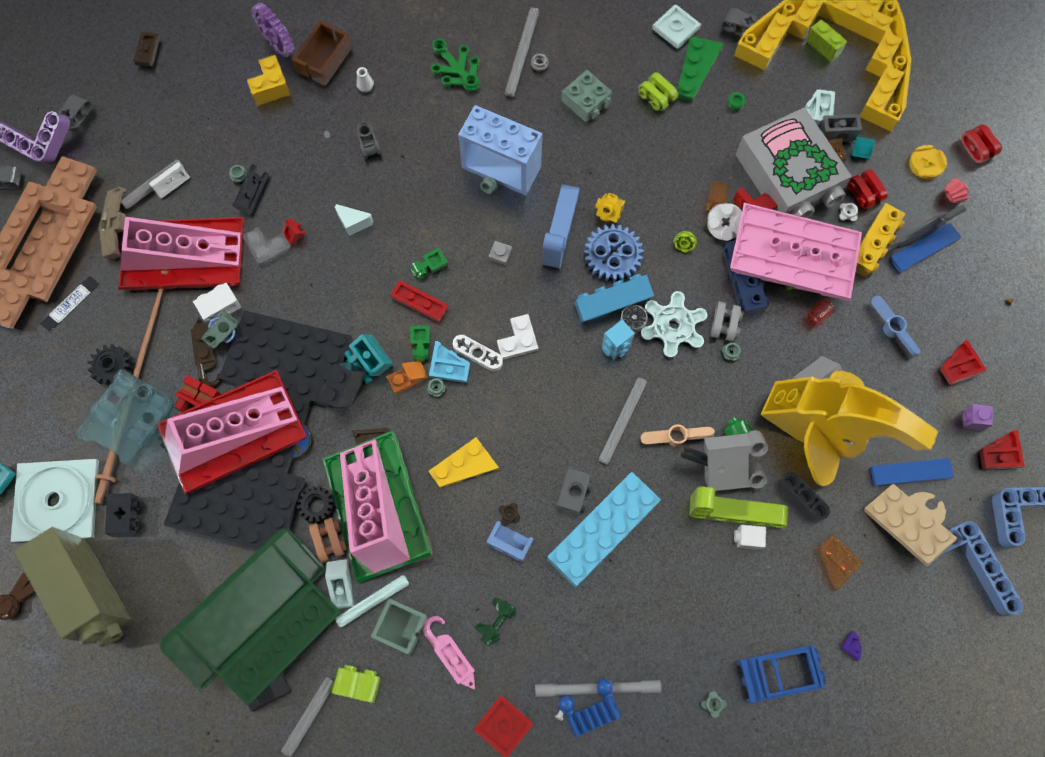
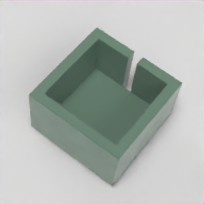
M389 598L371 638L408 655H412L419 639L416 637V634L422 633L428 616Z

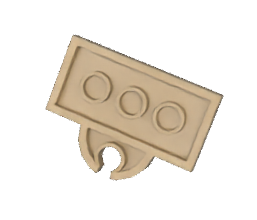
M892 484L865 507L864 512L927 567L957 540V537L942 525L946 515L944 503L942 501L938 502L937 508L933 510L926 507V503L932 502L935 499V495L931 493L920 492L908 497L896 485Z

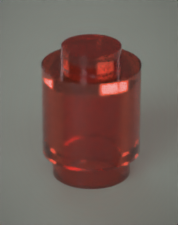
M821 299L808 311L806 319L815 327L822 325L835 313V307L831 301Z

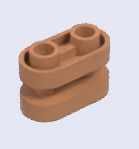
M333 517L324 520V527L320 528L318 523L309 525L313 543L321 563L329 561L328 554L335 553L338 558L345 555L344 551L347 550L344 538L340 539L338 533L341 531L338 520L334 521ZM326 534L329 535L331 545L327 547L323 539V535Z

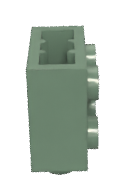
M586 70L562 91V102L587 123L591 118L594 119L602 108H607L610 105L612 91Z

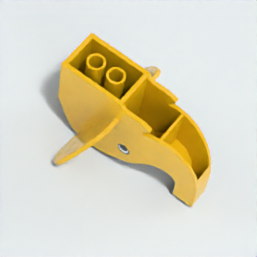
M836 370L830 378L817 379L811 376L775 381L760 414L795 439L804 443L809 469L816 484L820 486H827L833 482L838 470L840 457L851 458L858 456L866 449L868 441L872 437H891L914 450H931L938 433L935 428L896 401L880 392L865 387L860 378L842 370Z

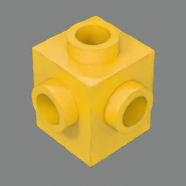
M604 194L602 198H598L595 208L598 209L596 215L600 216V219L604 221L617 222L621 216L625 201L619 199L615 194Z

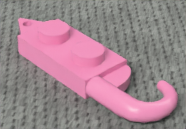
M438 616L429 617L423 627L425 638L457 684L461 683L475 689V670L449 635H440L436 638L430 630L431 623L437 621L445 624V621Z

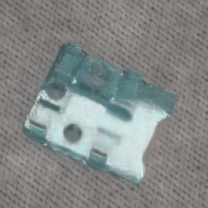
M119 369L114 376L115 380L98 402L95 401L89 409L91 411L90 415L76 434L86 442L96 441L119 455L120 462L129 467L141 448L145 446L158 428V423L162 422L168 414L174 401L169 396L127 371ZM142 390L149 391L146 397L138 396ZM111 397H120V400L118 402H110ZM147 416L155 418L152 423L148 424L144 422V419Z

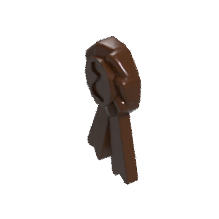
M24 572L19 577L10 594L0 595V620L11 619L19 610V602L36 593Z

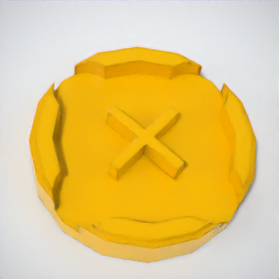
M923 145L911 154L909 164L912 172L918 177L935 179L944 172L947 166V159L940 149L937 150L932 145Z

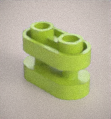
M657 72L653 73L648 78V81H644L638 87L639 95L649 101L655 110L663 111L668 107V102L672 103L678 98V92L675 87Z

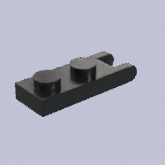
M255 164L250 166L232 205L246 215H251L269 176L267 172H264L262 176L256 174L257 166Z

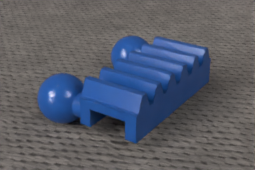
M601 679L596 685L597 692L604 696L605 699L574 712L575 701L572 697L563 696L558 702L559 709L566 713L575 737H579L584 733H588L597 727L622 717L612 695L613 684L610 680Z

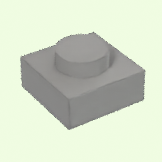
M495 241L489 254V260L506 265L512 251V246Z

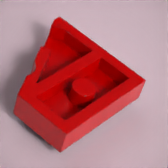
M965 340L940 370L949 385L983 374L987 369L969 341Z
M1018 430L1008 433L979 450L982 469L1022 468L1025 466Z

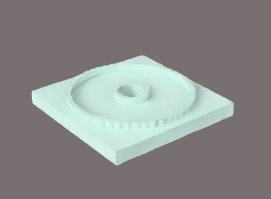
M86 459L17 464L11 542H28L50 527L58 528L84 539L94 538L96 503H94L98 487V480L95 479V475L99 471V460ZM53 493H58L60 497L58 504L52 507L49 506V496Z

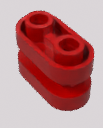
M981 124L961 135L963 146L976 163H982L1001 153V143L985 124Z
M872 169L862 172L861 176L855 175L851 177L847 184L849 191L857 198L859 206L864 209L874 206L875 202L881 203L888 198L884 185Z

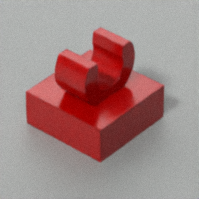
M294 219L286 220L282 229V233L289 245L297 244L298 239L303 238L306 234L305 230H299L302 224L299 222L295 223Z

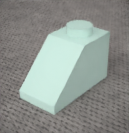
M347 559L327 562L325 578L331 602L338 609L353 607L352 582Z

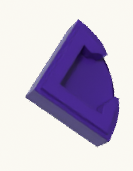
M851 631L840 648L853 659L859 661L862 655L860 639L854 631Z

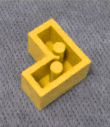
M276 55L259 60L264 75L247 80L256 105L259 106L289 96L290 92Z

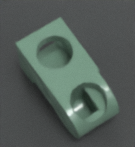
M224 310L201 339L214 349L234 330L238 321Z

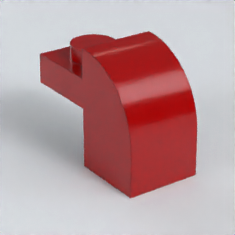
M740 188L736 191L733 199L736 206L742 210L744 203L775 210L777 204L766 192L754 200L743 188Z

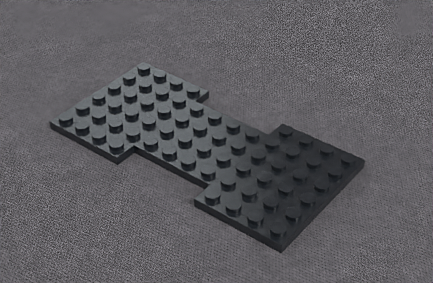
M244 310L219 379L223 382L236 384L235 388L277 370L300 423L304 425L311 403L330 407L329 404L318 399L335 363H345L346 356L344 353L349 350V345L353 338L351 335ZM297 444L186 495L179 481L163 525L258 550L279 530H289L298 504L297 500L300 498L305 483V478L287 474Z

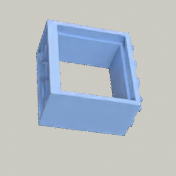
M474 105L458 134L462 168L481 177H492L498 184L527 195L541 168L542 133Z

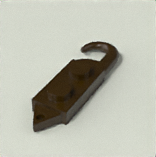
M198 317L193 329H190L198 380L213 388L220 383V373L217 374L215 381L208 382L206 380L205 371L215 366L216 357L215 350L201 339L209 328Z

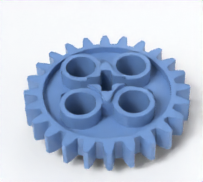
M612 224L611 229H608L604 225L603 231L597 228V234L592 232V238H587L588 244L584 246L585 263H589L588 269L594 268L593 275L599 273V279L603 276H606V282L609 278H612L613 282L618 277L620 280H623L624 276L629 279L630 272L636 274V268L640 269L641 264L639 262L643 261L642 255L644 253V250L641 249L643 244L638 243L639 237L633 238L634 231L628 233V227L621 230L622 227L619 225L618 229H615L614 224ZM614 239L617 242L611 243L609 240ZM602 251V252H604L605 254H604V255H598L596 252ZM623 251H628L631 254L625 255L623 254ZM616 263L618 267H612L610 264Z

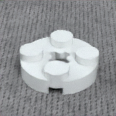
M730 203L718 204L713 207L707 217L709 232L714 237L725 241L737 237L742 215L741 209ZM729 217L730 224L722 226V218L727 219Z

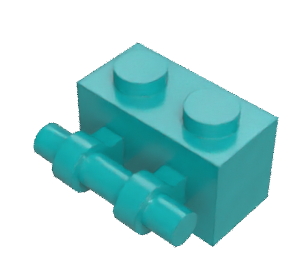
M370 334L360 335L349 345L351 350L344 353L348 363H352L367 371L363 380L365 384L372 381L370 376H381L394 365L375 338Z

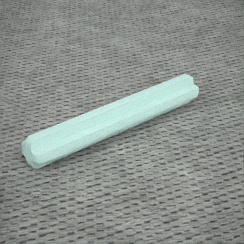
M404 575L400 576L336 617V623L339 627H344L408 586V580Z

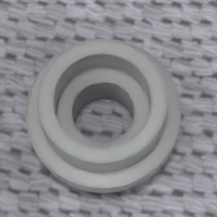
M536 54L531 60V66L537 71H543L548 67V59L544 54Z

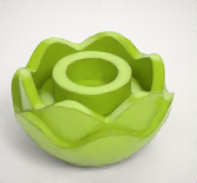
M682 231L675 236L674 244L678 250L686 253L695 248L697 239L693 233Z

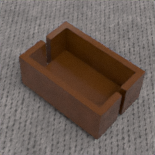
M319 20L292 58L296 72L308 78L312 77V80L326 86L353 47L350 34L338 28L334 30L332 25Z

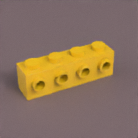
M885 203L860 243L856 273L865 278L870 272L875 273L880 265L877 263L878 259H883L888 249H886L887 244L891 245L896 238L894 232L896 230L899 231L905 221L902 219L906 213Z

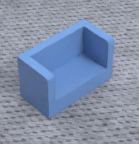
M497 521L486 543L488 546L523 563L533 543V538H527L501 525V522Z

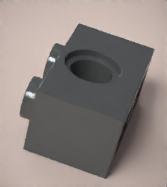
M860 114L823 116L818 126L828 142L855 141L862 131Z
M568 468L556 509L578 516L580 510L585 511L588 501L584 499L585 493H590L593 481L589 480L591 474ZM577 488L581 494L577 497L572 496L570 490Z

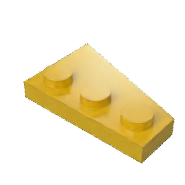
M474 438L428 472L438 486L443 488L474 476L477 477L490 471L499 470V467L479 440Z

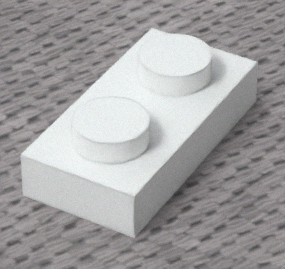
M177 162L149 184L162 199L188 180L190 176L182 165Z

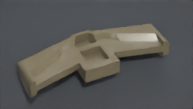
M121 186L107 191L98 230L102 257L107 259L121 257L117 233L124 231L125 214L118 211L122 195L126 192V189Z

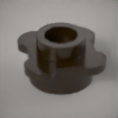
M516 503L499 507L503 524L506 525L511 521L518 522L520 520Z

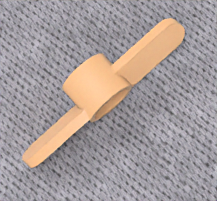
M673 425L669 430L644 432L641 434L640 439L644 444L668 442L673 447H680L686 440L713 437L714 429L711 427L686 429L682 425ZM674 430L680 431L684 439L680 442L674 441L670 433Z

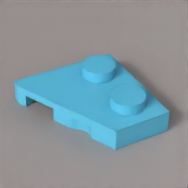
M435 341L429 378L467 383L470 363L458 357L452 350L442 346L440 342Z

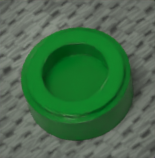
M734 92L729 96L727 105L731 110L739 111L743 109L746 98L743 94Z

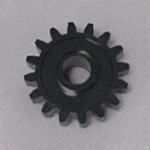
M111 344L110 348H108L106 345H103V350L97 348V354L90 355L93 361H88V364L92 367L87 370L91 373L90 377L100 385L104 384L109 387L110 384L116 386L118 382H124V378L130 375L129 370L132 369V366H130L132 359L128 357L130 354L121 346L116 347L114 344Z

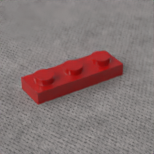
M401 280L398 281L390 294L392 299L437 322L441 321L448 309V304Z

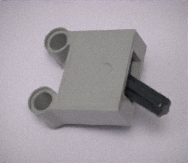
M758 430L751 431L748 434L704 438V453L689 447H683L680 456L682 458L705 465L707 487L714 488L715 491L747 487L759 489L767 483L762 466L759 463L749 464V453L755 457H760L768 451L765 438Z

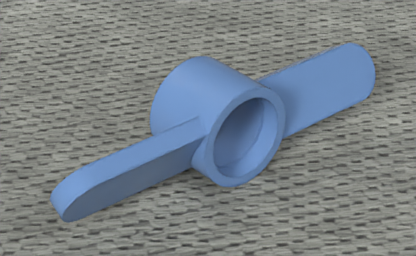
M874 296L871 303L885 321L883 325L885 335L890 338L899 337L909 352L917 356L920 353V349L905 330L907 327L906 320L902 316L895 315L882 297ZM890 322L896 323L900 331L893 330Z

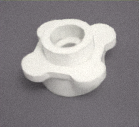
M843 203L840 205L841 214L839 218L841 220L848 219L853 222L857 220L858 207L855 204Z

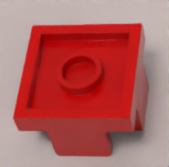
M500 696L474 728V731L504 757H508L534 723L503 696Z

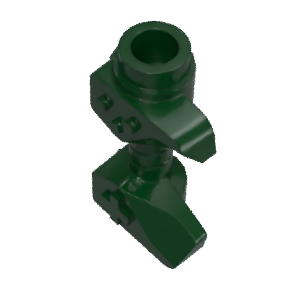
M494 597L492 604L500 614L493 625L478 623L475 626V629L482 634L480 640L488 646L499 640L500 633L498 630L505 619L512 618L516 614V608L506 601L503 602L497 597Z

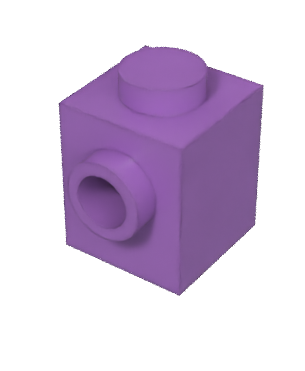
M972 404L964 410L963 429L984 431L993 426L992 406Z

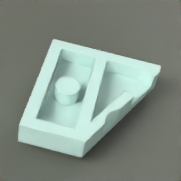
M817 89L812 99L805 106L816 124H820L823 116L833 115L834 91Z

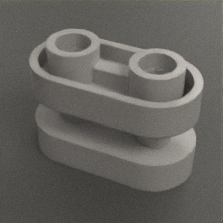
M718 301L710 337L719 338L720 333L726 334L725 340L733 342L734 338L738 339L740 328L737 326L738 321L741 322L744 311L741 310V306L734 304L731 310L725 309L726 303ZM724 316L729 317L727 327L722 326Z

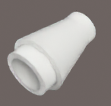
M363 67L357 70L356 82L357 88L362 92L370 91L374 85L367 69Z

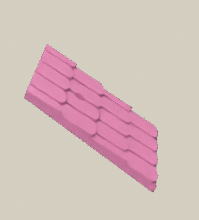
M744 203L730 269L737 274L761 278L764 281L793 286L797 289L820 293L823 296L851 301L862 232Z

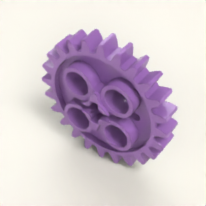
M259 2L254 5L251 10L252 16L255 18V22L258 24L260 32L266 37V40H269L271 46L280 55L282 54L283 57H288L294 53L295 48L291 42L292 39L288 36L289 33L280 19H277L276 14H273L271 9H268L263 3Z

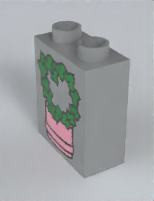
M805 107L742 136L736 152L738 160L760 194L762 195L766 192L777 204L775 211L808 218L815 211L813 207L824 202L826 207L829 208L846 197L843 190L852 176Z

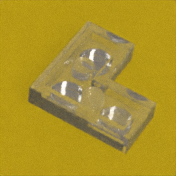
M259 227L242 235L260 267L292 250L283 233L268 241L265 240Z

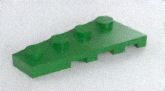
M693 36L690 37L677 89L678 99L691 102L694 100L717 56L723 49L724 43Z

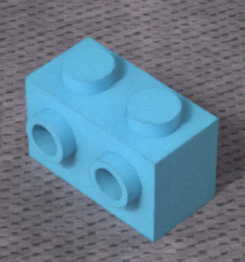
M623 320L604 333L602 350L608 357L611 356L613 359H616L618 356L621 358L629 351L628 348L631 347L635 335Z

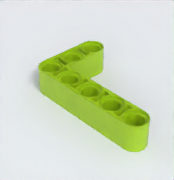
M698 487L690 497L689 516L786 528L788 506L715 497L714 488Z

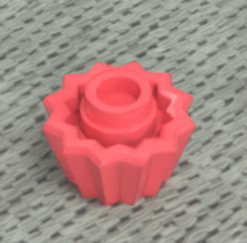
M953 178L944 188L946 197L951 203L966 201L969 198L967 185L959 181L958 178Z

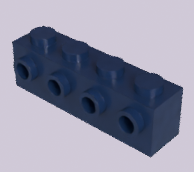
M736 241L726 242L723 252L738 304L741 306V310L744 311L743 317L764 313L769 305V299L763 291V280L731 271L730 266Z

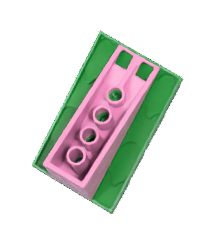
M393 431L323 458L354 577L358 583L419 561L422 558L432 556L418 505L414 498L408 471L404 464L399 441Z

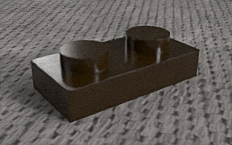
M141 32L133 59L135 65L153 66L160 41L159 34Z

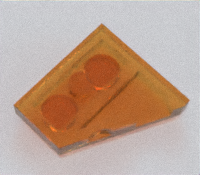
M834 534L830 535L818 548L831 585L835 591L839 590L863 564Z

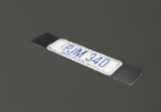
M89 276L40 324L50 332L99 283Z

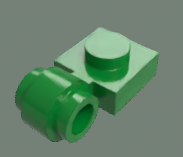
M438 247L423 256L425 262H414L411 265V271L415 277L422 279L428 275V269L434 273L447 266L448 261Z
M429 325L410 326L411 346H416V349H413V360L425 362V360H429L428 348H424V346H430Z

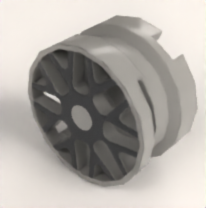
M629 305L622 311L620 321L623 320L637 334L645 327L648 318L645 309L641 306Z

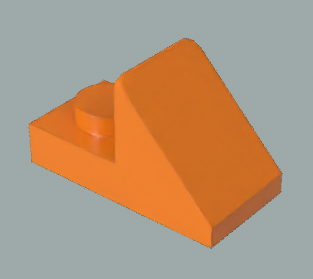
M421 362L403 363L402 369L386 376L395 395L429 378Z

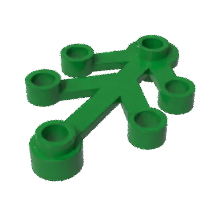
M436 39L433 42V51L437 55H442L451 66L433 64L431 67L432 74L439 76L442 73L461 76V78H451L449 75L443 76L442 85L445 88L459 85L468 91L477 90L480 86V80L476 76L477 68L480 66L479 58H470V72L468 74L465 71L466 57L469 55V47L466 45L459 47L460 56L459 62H457L447 51L445 40Z

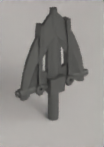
M962 204L948 213L944 211L939 212L937 216L898 238L899 241L890 246L892 249L898 246L901 248L924 235L940 229L947 224L948 220L967 211V209Z

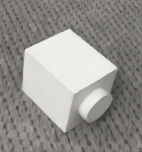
M739 526L738 530H735L734 542H737V548L755 550L765 548L766 527Z

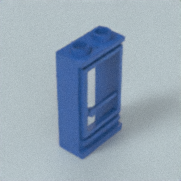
M814 645L738 660L737 665H741L744 675L742 683L747 687L749 698L746 699L747 703H755L825 688V674L823 670H820L818 663L820 662V655L818 650L814 648ZM806 652L814 684L783 690L778 671L779 664L775 658ZM772 659V666L774 667L780 689L779 692L769 693L761 661Z

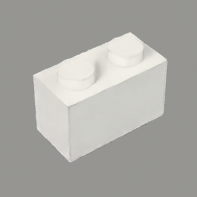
M227 283L216 286L214 290L200 295L193 301L203 320L208 325L211 319L220 316L224 310L231 314L241 308L240 303Z

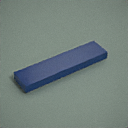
M949 223L892 255L889 260L898 272L901 273L958 241L961 236L953 225Z
M950 458L870 467L874 486L943 480L954 477Z

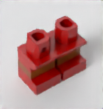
M186 375L183 380L184 385L175 394L178 399L174 408L184 412L190 405L195 407L222 394L218 390Z

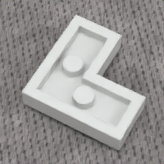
M529 315L511 318L510 322L514 336L497 340L503 360L538 351Z

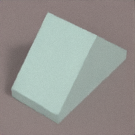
M336 204L335 209L349 236L373 224L370 213Z

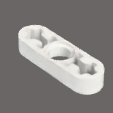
M458 335L454 338L453 348L460 355L493 372L499 371L502 368L503 359L500 354L465 335ZM462 341H465V346L470 348L469 353H467L468 350L464 346L458 348V342L461 343ZM475 349L483 351V355L479 358L474 357L472 353ZM487 353H488V358H489V359H491V360H495V358L497 359L498 365H497V364H494V365L492 366L490 360H488V359L485 360Z

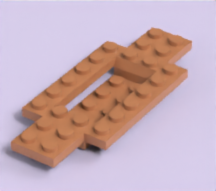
M62 156L45 187L28 182L0 233L1 326L13 330L29 298L48 301L97 208L95 203L82 199L97 172L95 167ZM41 206L43 210L10 270L6 269L38 208Z

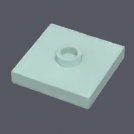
M675 4L653 24L652 29L678 49L700 29L701 24Z

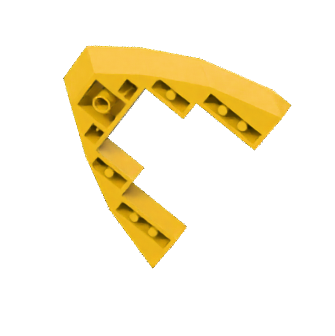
M784 0L745 31L737 45L734 56L763 70H766L786 34L790 33L803 40L817 15L878 43L879 46L865 70L881 78L862 110L860 117L892 132L906 108L911 55L905 20L897 0Z

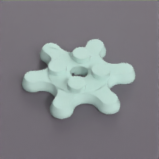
M676 291L671 295V302L667 306H661L654 300H650L645 304V310L653 316L654 322L652 325L646 326L641 330V336L645 340L653 338L662 339L664 342L663 352L667 357H674L678 352V345L682 342L689 343L694 348H700L704 344L703 337L695 331V325L706 320L707 312L703 308H697L693 311L686 309L684 306L685 296L680 291ZM676 321L679 327L673 329L669 326V322Z

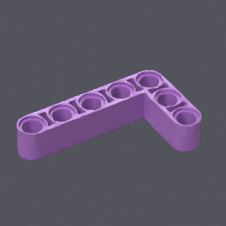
M48 112L36 139L0 120V141L33 160L52 163L55 161L70 127V120L66 115Z

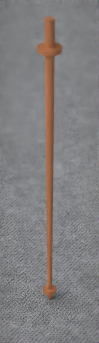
M162 270L161 273L167 274L168 271ZM159 289L103 473L95 475V479L100 480L94 500L96 504L103 503L108 482L115 483L116 478L110 475L163 289Z

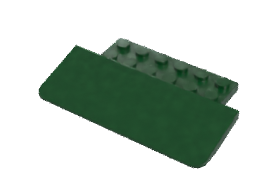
M282 529L273 535L163 637L160 649L200 692L218 676L248 706L341 611L314 584L326 572L324 565L290 530Z

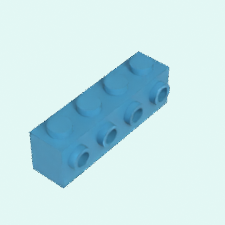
M641 274L630 277L628 282L624 283L623 280L613 283L611 288L606 289L603 286L596 289L594 294L589 295L587 292L577 296L578 299L574 304L581 323L654 297L647 275L641 277Z

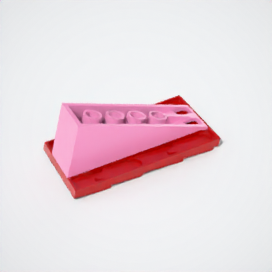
M125 216L118 290L208 288L225 283L229 287L239 285L244 217L154 221ZM162 270L168 271L167 274H162L161 272Z
M277 370L159 422L157 425L185 495L306 439L304 429Z

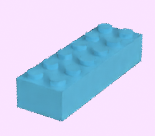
M631 472L552 551L547 560L577 588L658 505L661 499Z

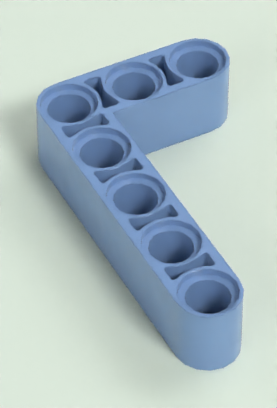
M565 184L561 186L550 232H546L543 242L542 265L559 269L561 267L580 193V188Z
M1045 487L1006 488L993 495L992 504L997 535L1002 547L1011 549L1025 542L1021 509L1045 508V500L1043 499ZM1003 495L1006 496L1007 502L1003 500ZM1023 495L1026 496L1027 502L1023 499ZM1006 514L1010 517L1011 523L1006 519ZM1009 535L1013 536L1014 543L1010 540Z
M967 521L949 529L948 531L957 537V540L945 552L960 546L997 612L1005 617L1020 614L1023 610V603L979 526L972 521ZM964 527L968 529L969 536L964 533ZM975 546L979 548L980 554H977L975 552ZM986 564L990 567V573L985 569ZM996 583L1001 587L1000 592L996 589ZM1007 602L1012 606L1011 611L1007 608Z

